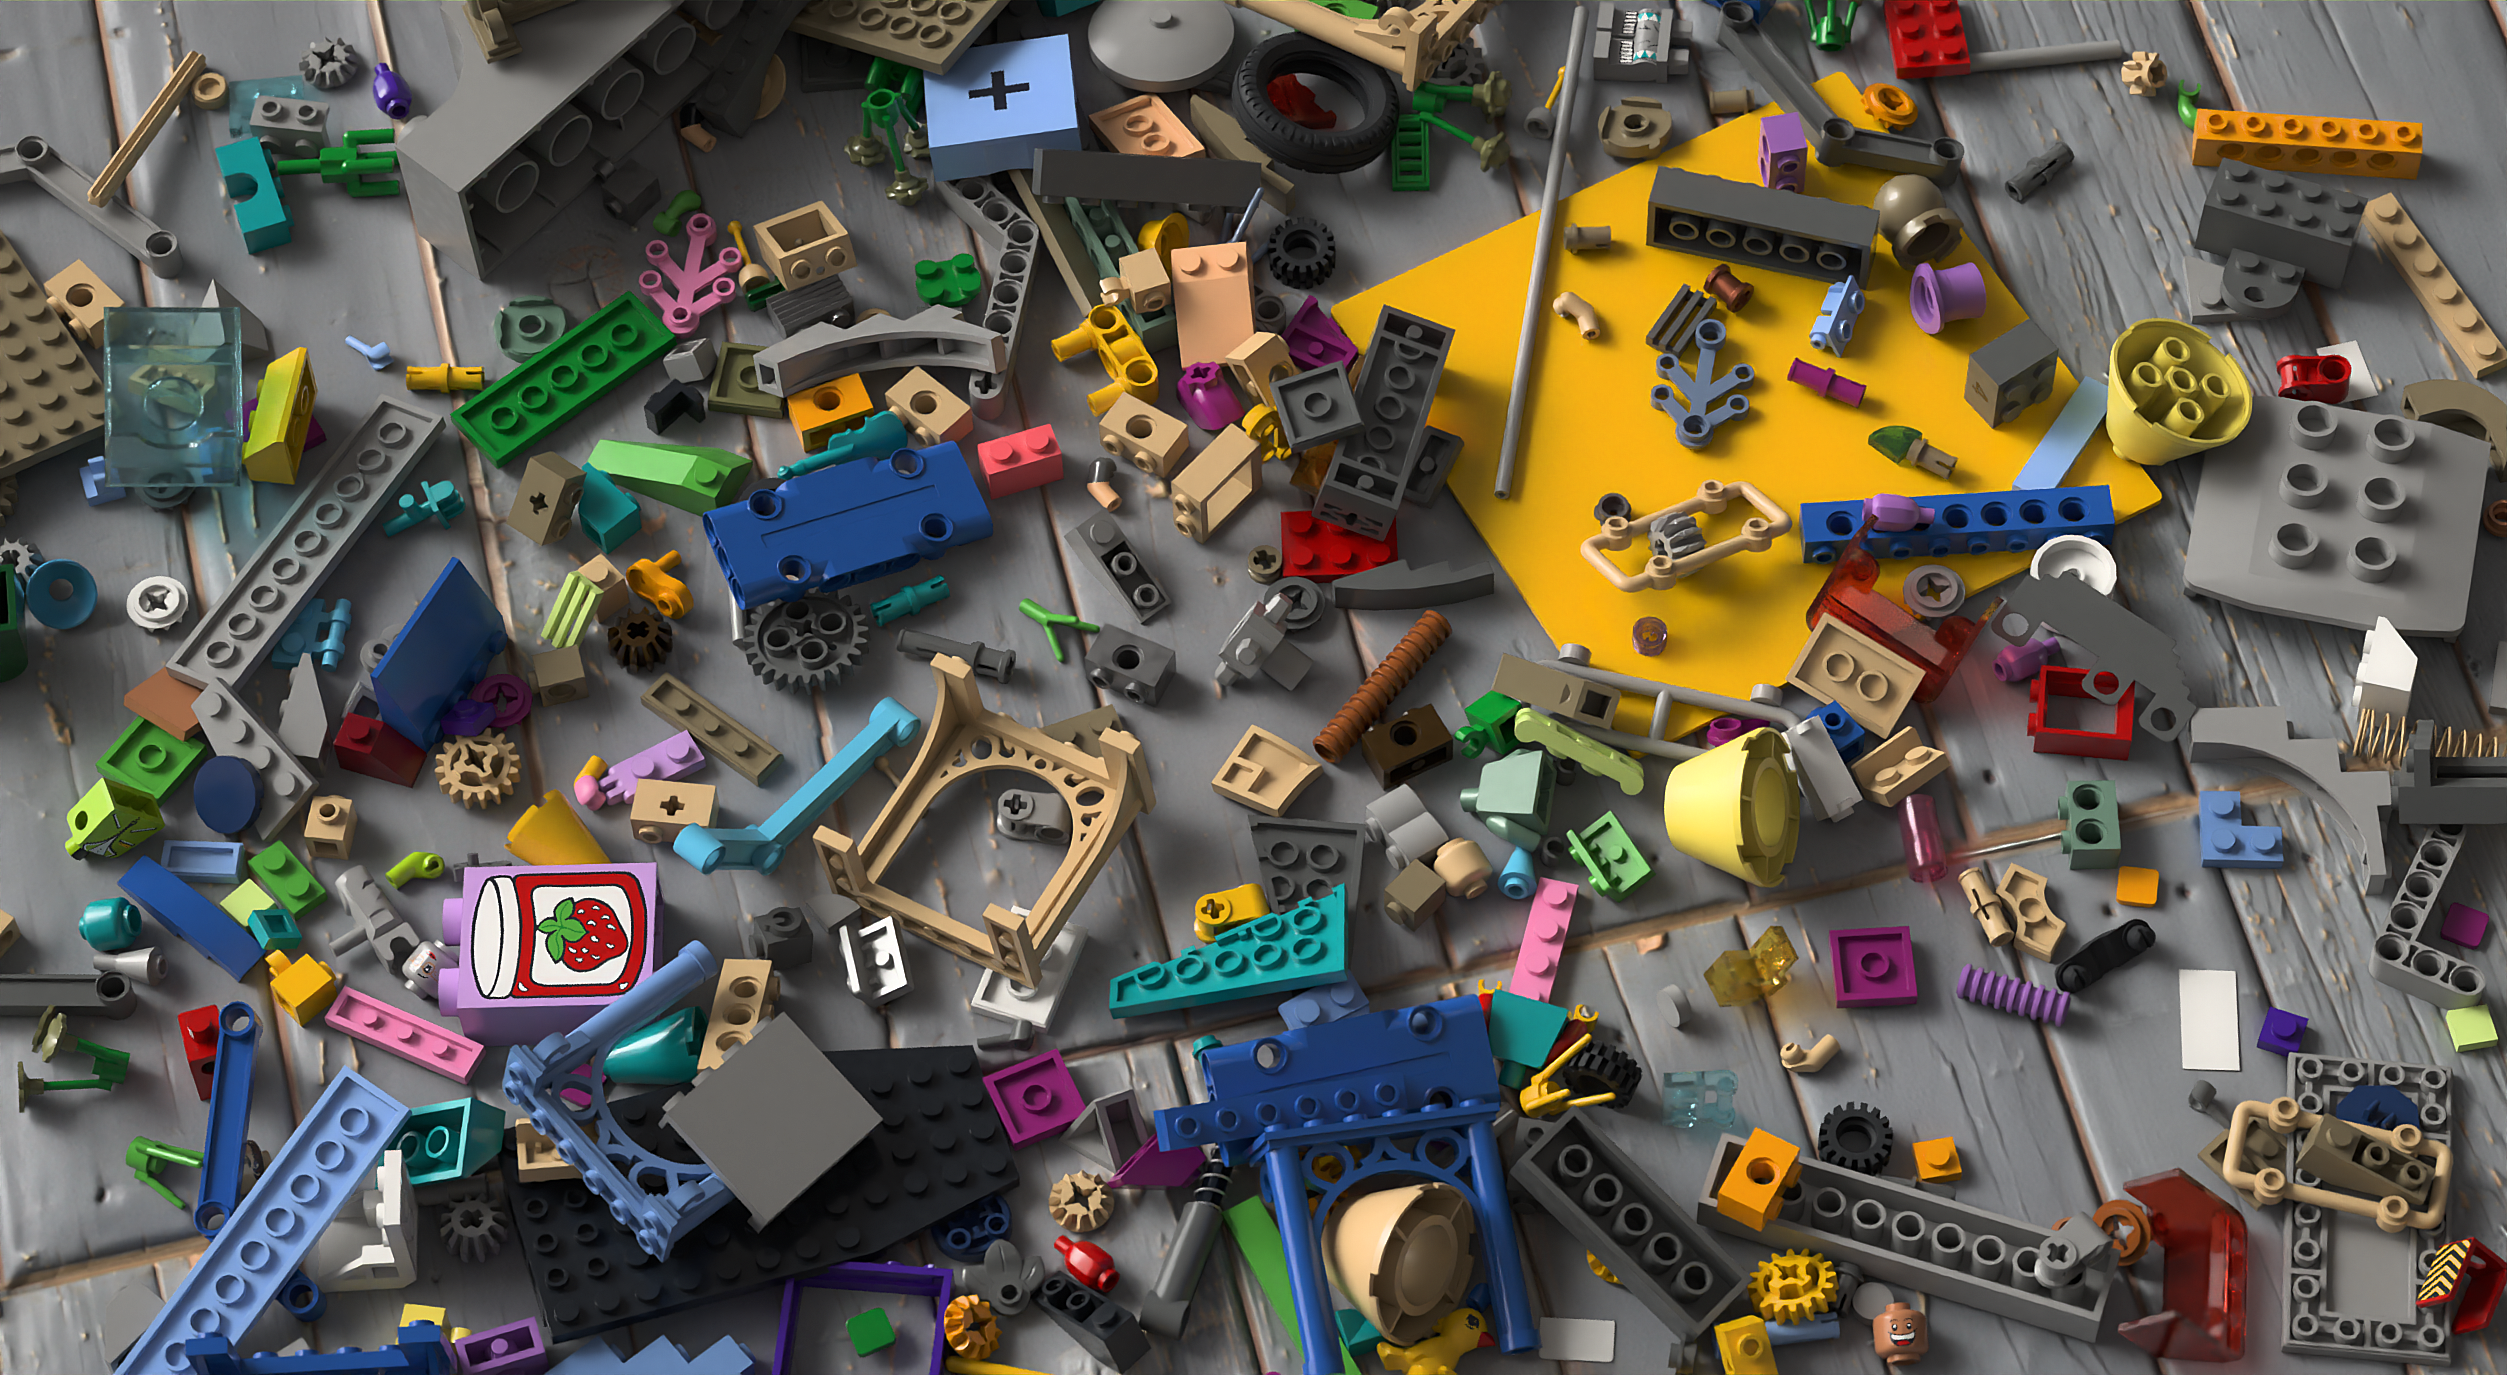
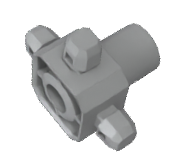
M1283 593L1274 595L1266 606L1257 601L1228 636L1218 656L1223 660L1216 669V680L1225 686H1229L1241 674L1250 679L1260 668L1289 691L1296 687L1311 667L1313 660L1283 638L1289 625L1285 619L1290 613L1293 604L1290 598Z

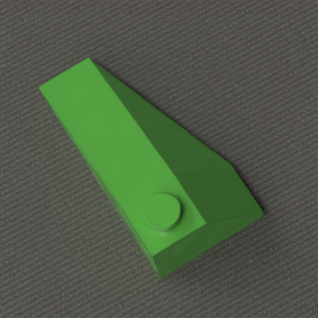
M600 439L587 460L598 471H606L616 485L703 517L704 512L730 505L753 466L752 460L720 448Z

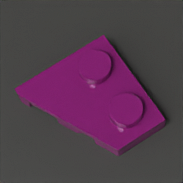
M1311 295L1307 297L1281 335L1289 347L1290 352L1288 354L1294 365L1307 371L1342 360L1348 374L1358 359L1357 347L1348 337L1341 334L1340 327L1332 317L1328 319L1318 307L1317 299Z

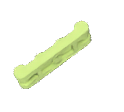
M1523 708L1517 712L1514 732L1519 741L1528 743L1536 740L1546 745V749L1554 756L1561 759L1570 757L1580 762L1581 767L1595 776H1602L1604 774L1620 782L1622 791L1628 795H1636L1643 789L1644 770L1638 761L1534 709Z

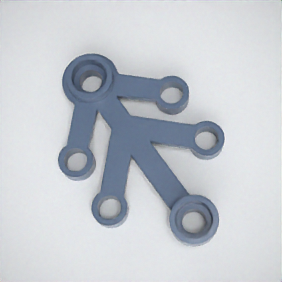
M1715 319L1703 320L1696 327L1695 343L1701 350L1695 382L1679 366V360L1675 355L1665 353L1656 360L1657 375L1662 379H1670L1691 402L1690 413H1688L1673 398L1672 388L1665 384H1659L1652 388L1650 403L1657 410H1665L1677 424L1675 429L1676 439L1682 446L1689 449H1700L1707 446L1713 439V430L1730 419L1741 421L1749 413L1748 399L1743 395L1736 394L1727 399L1726 405L1705 416L1707 405L1735 388L1740 390L1748 389L1754 382V369L1748 364L1741 363L1734 366L1731 373L1711 384L1716 352L1723 348L1726 340L1725 326ZM1712 338L1714 339V341H1708L1705 339ZM1670 364L1673 368L1665 369L1662 365ZM1745 374L1748 378L1740 379L1737 375ZM1665 395L1668 398L1665 400H1660L1656 398V396ZM1740 405L1743 409L1734 410L1732 406ZM1696 431L1700 434H1691L1689 432Z

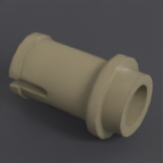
M1743 86V90L1710 91L1711 114L1744 112L1745 115L1755 110L1754 89L1747 90L1746 86Z
M1572 223L1571 227H1564V249L1571 250L1572 253H1577V249L1610 250V226L1577 227L1576 223Z
M1916 438L1906 456V459L1911 461V466L1916 467L1919 465L1942 476L1945 480L1950 477L1953 471L1940 465L1939 461L1955 467L1958 460L1957 457H1953L1929 445L1926 438L1923 441Z

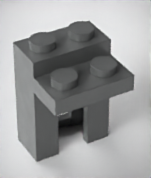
M2418 720L2416 734H2409V749L2406 751V757H2403L2401 771H2394V786H2391V809L2399 810V824H2507V757H2435L2434 720Z

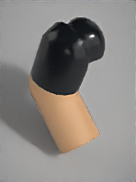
M689 102L679 112L680 133L689 142L707 153L715 146L716 138L701 128V121L704 120V117L701 116L702 114L695 107L696 103Z

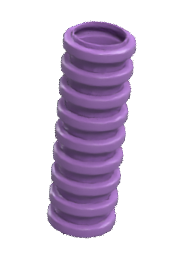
M1968 963L1963 967L1956 990L1959 999L1967 996L1970 997L1969 1000L1973 1003L1976 1000H1981L1983 1006L1991 1003L1994 1004V1009L1997 1010L2002 1006L2006 1008L2008 1013H2012L2015 1010L2019 1011L2018 1015L2024 1017L2025 1013L2029 1014L2032 1020L2040 1017L2043 1018V1023L2046 1024L2049 1021H2054L2057 1027H2061L2064 1024L2071 1002L2069 992L2065 991L2063 995L2058 994V989L2052 988L2051 991L2045 990L2046 987L2042 984L2037 988L2033 986L2031 981L2023 984L2021 979L2017 977L2014 981L2009 980V975L2007 974L1999 977L1996 976V971L1992 970L1990 974L1985 973L1984 968L1979 967L1978 970L1972 969V964Z

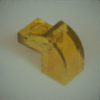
M1770 926L1749 950L1724 951L1703 976L1719 1007L1746 1006L1767 998L1782 989L1789 982L1785 973L1799 957L1783 927Z

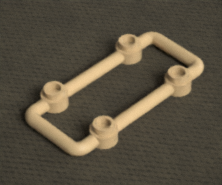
M1706 480L1698 488L1697 497L1629 523L1623 517L1614 516L1608 518L1601 527V534L1590 537L1582 543L1581 555L1621 591L1634 593L1649 587L1655 590H1667L1675 585L1677 576L1743 550L1750 552H1764L1768 550L1772 545V539L1782 536L1790 530L1792 520L1785 511L1751 483L1737 481L1724 486L1718 480ZM1740 496L1746 498L1773 521L1769 524L1765 519L1751 518L1742 527L1741 535L1672 561L1670 557L1665 555L1653 556L1645 566V572L1634 577H1628L1600 552L1602 549L1611 551L1626 550L1631 546L1632 538L1651 531V522L1658 520L1659 517L1683 511L1688 516L1698 512L1718 514L1727 508V501Z
M2289 1097L2277 1098L2271 1104L2247 1100L2236 1107L2226 1148L2223 1175L2231 1185L2253 1191L2255 1198L2259 1202L2266 1205H2274L2281 1202L2283 1198L2375 1218L2378 1226L2390 1233L2400 1232L2406 1226L2429 1230L2437 1227L2442 1222L2453 1168V1154L2445 1144L2423 1138L2421 1131L2411 1124H2403L2397 1126L2393 1131L2344 1121L2413 1158H2417L2419 1154L2437 1158L2436 1172L2434 1174L2427 1213L2410 1210L2408 1203L2399 1196L2385 1197L2379 1203L2287 1182L2285 1175L2275 1168L2263 1169L2257 1175L2241 1172L2239 1169L2249 1118L2251 1116L2265 1119L2272 1130L2287 1134L2293 1132L2297 1127L2311 1130L2322 1115L2301 1111L2299 1104Z

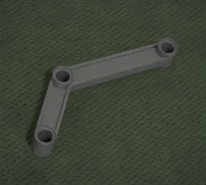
M1736 0L1723 4L1714 39L1720 46L1730 49L1785 114L1798 112L1804 136L1815 148V157L1821 164L1829 167H1839L1846 162L1906 174H1916L1926 177L1939 187H1947L1955 183L1965 152L1963 145L1959 141L1950 137H1940L1934 141H1927L1853 127L1848 120L1839 118L1756 23L1753 19V10L1748 4Z
M110 970L103 974H0V1015H43L49 1005L52 1004L56 1006V1016L60 1013L66 1016H106L111 1020L118 1021L130 1017L137 1007V998L127 974L119 970ZM119 992L122 993V994H121L120 996H118V997L109 998L111 995H113V994H115V993H119Z

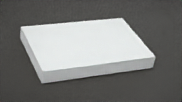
M1013 906L1011 910L1012 913L1025 919L1031 912L1017 906ZM1066 922L1039 964L1043 978L1035 990L986 968L972 1000L971 1012L1010 1024H1014L1017 1020L1030 1021L1033 1024L1032 1030L1047 1034L1087 940L1088 928Z

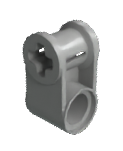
M1011 789L1000 796L998 801L999 815L997 818V828L1004 837L1037 841L1049 845H1061L1068 842L1072 824V813L1061 794H1044ZM1016 799L1019 800L1018 806H1015ZM1012 823H1015V829L1011 828Z
M2084 1211L2079 1212L2060 1230L2041 1244L2039 1259L2036 1261L2034 1268L2035 1277L2044 1287L2051 1289L2061 1288L2086 1268L2098 1263L2112 1248L2114 1241Z

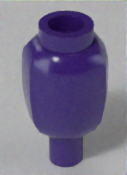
M380 63L376 65L375 73L377 76L374 79L372 90L377 107L392 119L398 120L406 117L412 102V94L408 84L402 76L390 71L388 64Z

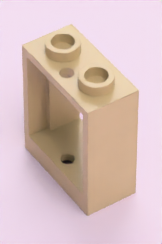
M822 200L753 226L762 258L788 292L858 266L849 233ZM818 267H823L821 273H816Z
M1231 423L1171 482L1173 522L1176 529L1187 538L1192 537L1203 545L1262 486L1261 443L1256 439L1251 440L1246 435V432Z

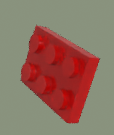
M1883 0V12L1896 79L1970 74L1971 62L1958 0Z
M1312 511L1280 512L1283 578L1302 577L1314 583H1332L1334 580L1398 561L1396 516L1384 542L1312 517Z

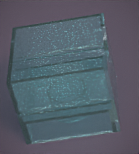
M104 307L105 487H240L243 446L240 307Z

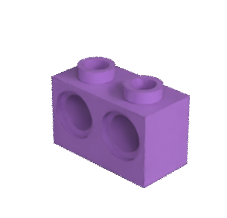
M1798 112L1762 117L1758 166L1764 187L1790 190L1795 193L1804 192L1808 146Z

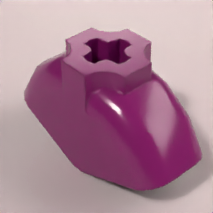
M1214 361L1210 363L1197 362L1186 368V375L1177 383V400L1201 429L1216 430L1246 414L1237 396L1224 380L1221 367Z

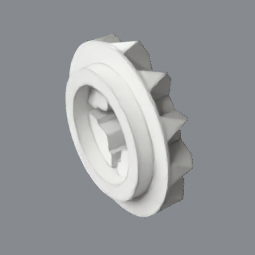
M155 576L141 581L131 590L127 598L126 606L129 617L138 628L145 627L151 633L158 628H164L168 631L171 624L175 622L182 623L183 614L185 611H189L186 589L179 581L166 576ZM150 601H155L159 604L164 601L167 610L156 608L153 611Z

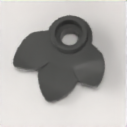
M1002 1239L996 1240L988 1248L985 1256V1265L967 1266L962 1269L963 1282L970 1295L977 1294L980 1301L990 1302L993 1310L1005 1317H1016L1022 1314L1030 1304V1294L1042 1285L1045 1277V1266L1041 1256H1031L1022 1260L1015 1246ZM1007 1291L1017 1293V1296L1011 1300L1002 1297Z

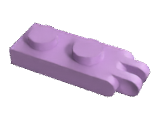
M685 730L612 766L607 772L609 776L598 782V789L605 794L608 805H614L623 800L626 804H632L638 778L676 782L706 767L705 758L688 731Z

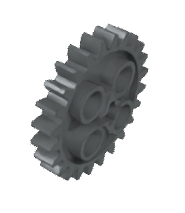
M818 588L815 593H809V590H806L803 598L796 602H786L778 598L772 606L768 604L760 605L762 615L751 614L752 625L745 626L747 637L743 639L747 662L748 665H752L753 674L755 676L762 675L763 684L765 685L774 681L776 691H780L786 685H789L792 695L798 691L799 687H805L807 695H811L813 686L819 685L820 689L825 692L827 691V682L829 681L840 686V675L845 674L853 677L852 665L862 666L864 664L862 655L869 653L867 642L871 641L866 615H862L859 604L852 605L849 595L839 599L838 590L830 592L828 595L820 592Z

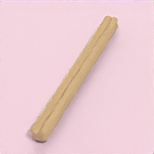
M195 51L187 54L87 192L88 202L91 205L102 208L109 202L187 94L195 79L205 69L206 57L203 54H198Z

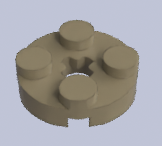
M1642 96L1622 99L1621 105L1612 110L1611 105L1603 110L1598 120L1599 138L1603 144L1604 152L1613 157H1642L1646 160L1659 157L1662 153V148L1669 143L1673 134L1672 116L1669 110L1668 113L1663 110L1662 103L1656 99ZM1635 125H1641V128L1633 129Z

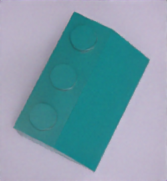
M472 1097L411 1108L410 1110L413 1114L385 1150H402L413 1188L466 1179L501 1151L506 1111ZM385 1151L378 1159V1167L384 1166ZM377 1174L374 1190H378Z

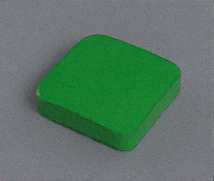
M874 1308L846 1321V1330L858 1356L861 1358L879 1352L896 1343L895 1333L882 1308Z

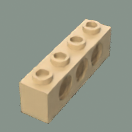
M724 959L697 1067L698 1075L708 1066L714 1071L725 1062L721 1056L738 1040L745 1045L754 1036L750 1033L751 1029L768 1015L772 1020L774 1019L773 1001H779L781 980L780 977H774L772 960Z

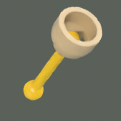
M736 220L731 221L727 229L730 234L734 235L745 265L739 273V284L742 292L746 295L748 291L768 284L771 281L767 271L761 265L752 264L741 235L742 224Z

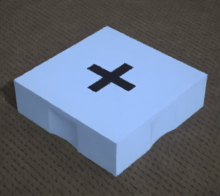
M1068 34L968 48L944 76L923 70L928 141L935 182L984 176L1010 169H1033L1035 148L1082 151L1076 109L1077 97L1074 68Z

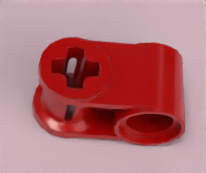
M2288 355L2278 360L2276 364L2277 373L2281 376V387L2278 390V397L2337 404L2348 396L2352 368L2350 362L2340 355ZM2293 366H2296L2297 370L2293 371Z

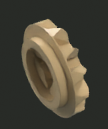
M1083 1169L1078 1174L1069 1175L1065 1173L1061 1181L1057 1184L1053 1183L1052 1192L1048 1198L1049 1209L1053 1219L1061 1227L1073 1232H1088L1099 1228L1110 1218L1114 1208V1196L1111 1187L1102 1180L1099 1173L1097 1175L1087 1174ZM1075 1190L1084 1197L1091 1195L1088 1198L1089 1211L1082 1207L1080 1203L1072 1204L1075 1201Z

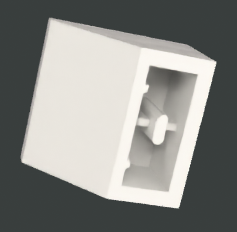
M2378 616L2375 631L2367 630L2363 657L2359 663L2355 682L2356 687L2352 706L2359 707L2357 723H2360L2362 711L2365 707L2366 709L2370 708V710L2374 709L2375 726L2380 727L2384 716L2389 712L2391 716L2390 729L2395 730L2401 717L2404 716L2407 719L2418 658L2385 617Z

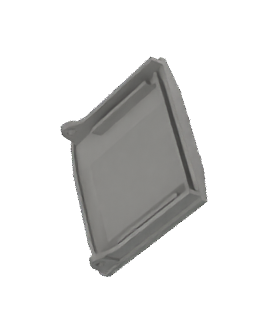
M2252 396L2251 416L2241 433L2232 441L2208 449L2205 452L2183 573V582L2185 584L2183 595L2195 597V594L2199 593L2248 610L2363 631H2375L2378 616L2387 618L2400 636L2441 637L2443 642L2455 644L2457 636L2463 631L2465 625L2491 443L2432 423L2405 419L2397 415H2381L2335 407L2318 401H2301L2277 396Z

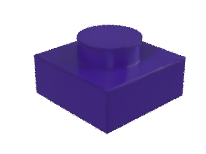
M465 699L457 702L453 709L440 721L444 734L476 737L497 715L493 703Z
M2270 1006L2256 1047L2288 1057L2289 1052L2298 1053L2309 1019Z

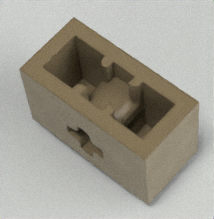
M552 451L530 457L506 524L541 546L563 539L571 528L572 521L570 519L575 505L583 496L584 488L582 486L587 473Z

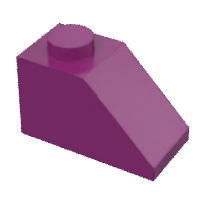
M1156 1131L1115 1173L1107 1184L1112 1189L1169 1190L1179 1186L1184 1189L1199 1177L1201 1171L1198 1167L1207 1157L1197 1146L1160 1152Z

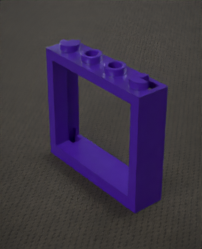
M847 1261L827 1267L830 1273L796 1282L795 1278L786 1280L772 1375L791 1374L803 1287L940 1297L929 1375H944L949 1342L944 1329V1315L948 1305L955 1297L956 1285L953 1269L935 1268L934 1264H928L924 1267L905 1266L897 1261H886L883 1264Z

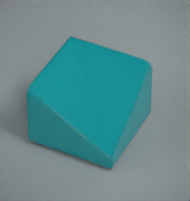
M1357 1309L1335 1311L1336 1326L1342 1342L1351 1357L1377 1350L1378 1343H1388V1340Z

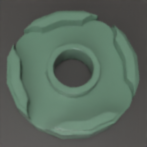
M528 295L510 301L509 306L503 312L501 309L496 315L493 330L497 347L501 352L516 362L524 363L568 333L569 326L565 311L561 306L559 307L554 304L552 299L545 296ZM529 324H537L541 327L532 334L522 332V329Z

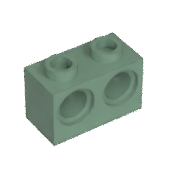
M2115 780L2067 781L2065 796L2058 797V818L2066 822V830L2061 831V853L2068 854L2069 869H2117L2121 852ZM2080 806H2090L2093 809L2086 810L2081 808ZM2083 840H2092L2097 844H2087Z

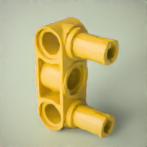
M1104 304L1096 306L1089 313V318L1079 324L1078 329L1051 341L1053 353L1060 363L1086 350H1095L1108 375L1115 381L1103 389L1086 395L1088 406L1095 417L1109 411L1123 392L1149 405L1157 401L1159 397L1157 366L1148 354L1139 335L1133 331L1117 307H1105Z

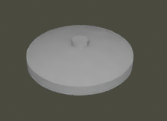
M1106 0L1098 7L1091 18L1088 29L1089 51L1097 68L1108 78L1120 85L1146 92L1180 91L1206 82L1225 67L1234 50V23L1229 11L1219 0Z

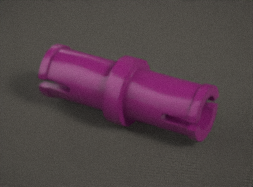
M1797 357L1793 361L1787 376V380L1790 382L1793 381L1818 391L1817 395L1826 398L1828 395L1853 405L1855 408L1860 406L1867 385H1862L1837 375L1836 370L1832 368L1824 370Z

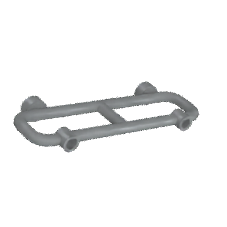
M1574 643L1562 645L1558 661L1543 659L1534 662L1614 689L1657 697L1648 737L1570 721L1568 717L1561 714L1553 713L1548 715V717L1606 745L1681 761H1688L1710 751L1663 741L1673 701L1780 723L1788 729L1802 722L1794 712L1780 708L1783 692L1769 684L1754 685L1750 701L1590 668L1591 651L1582 645ZM1516 699L1521 703L1522 708H1531L1530 703Z

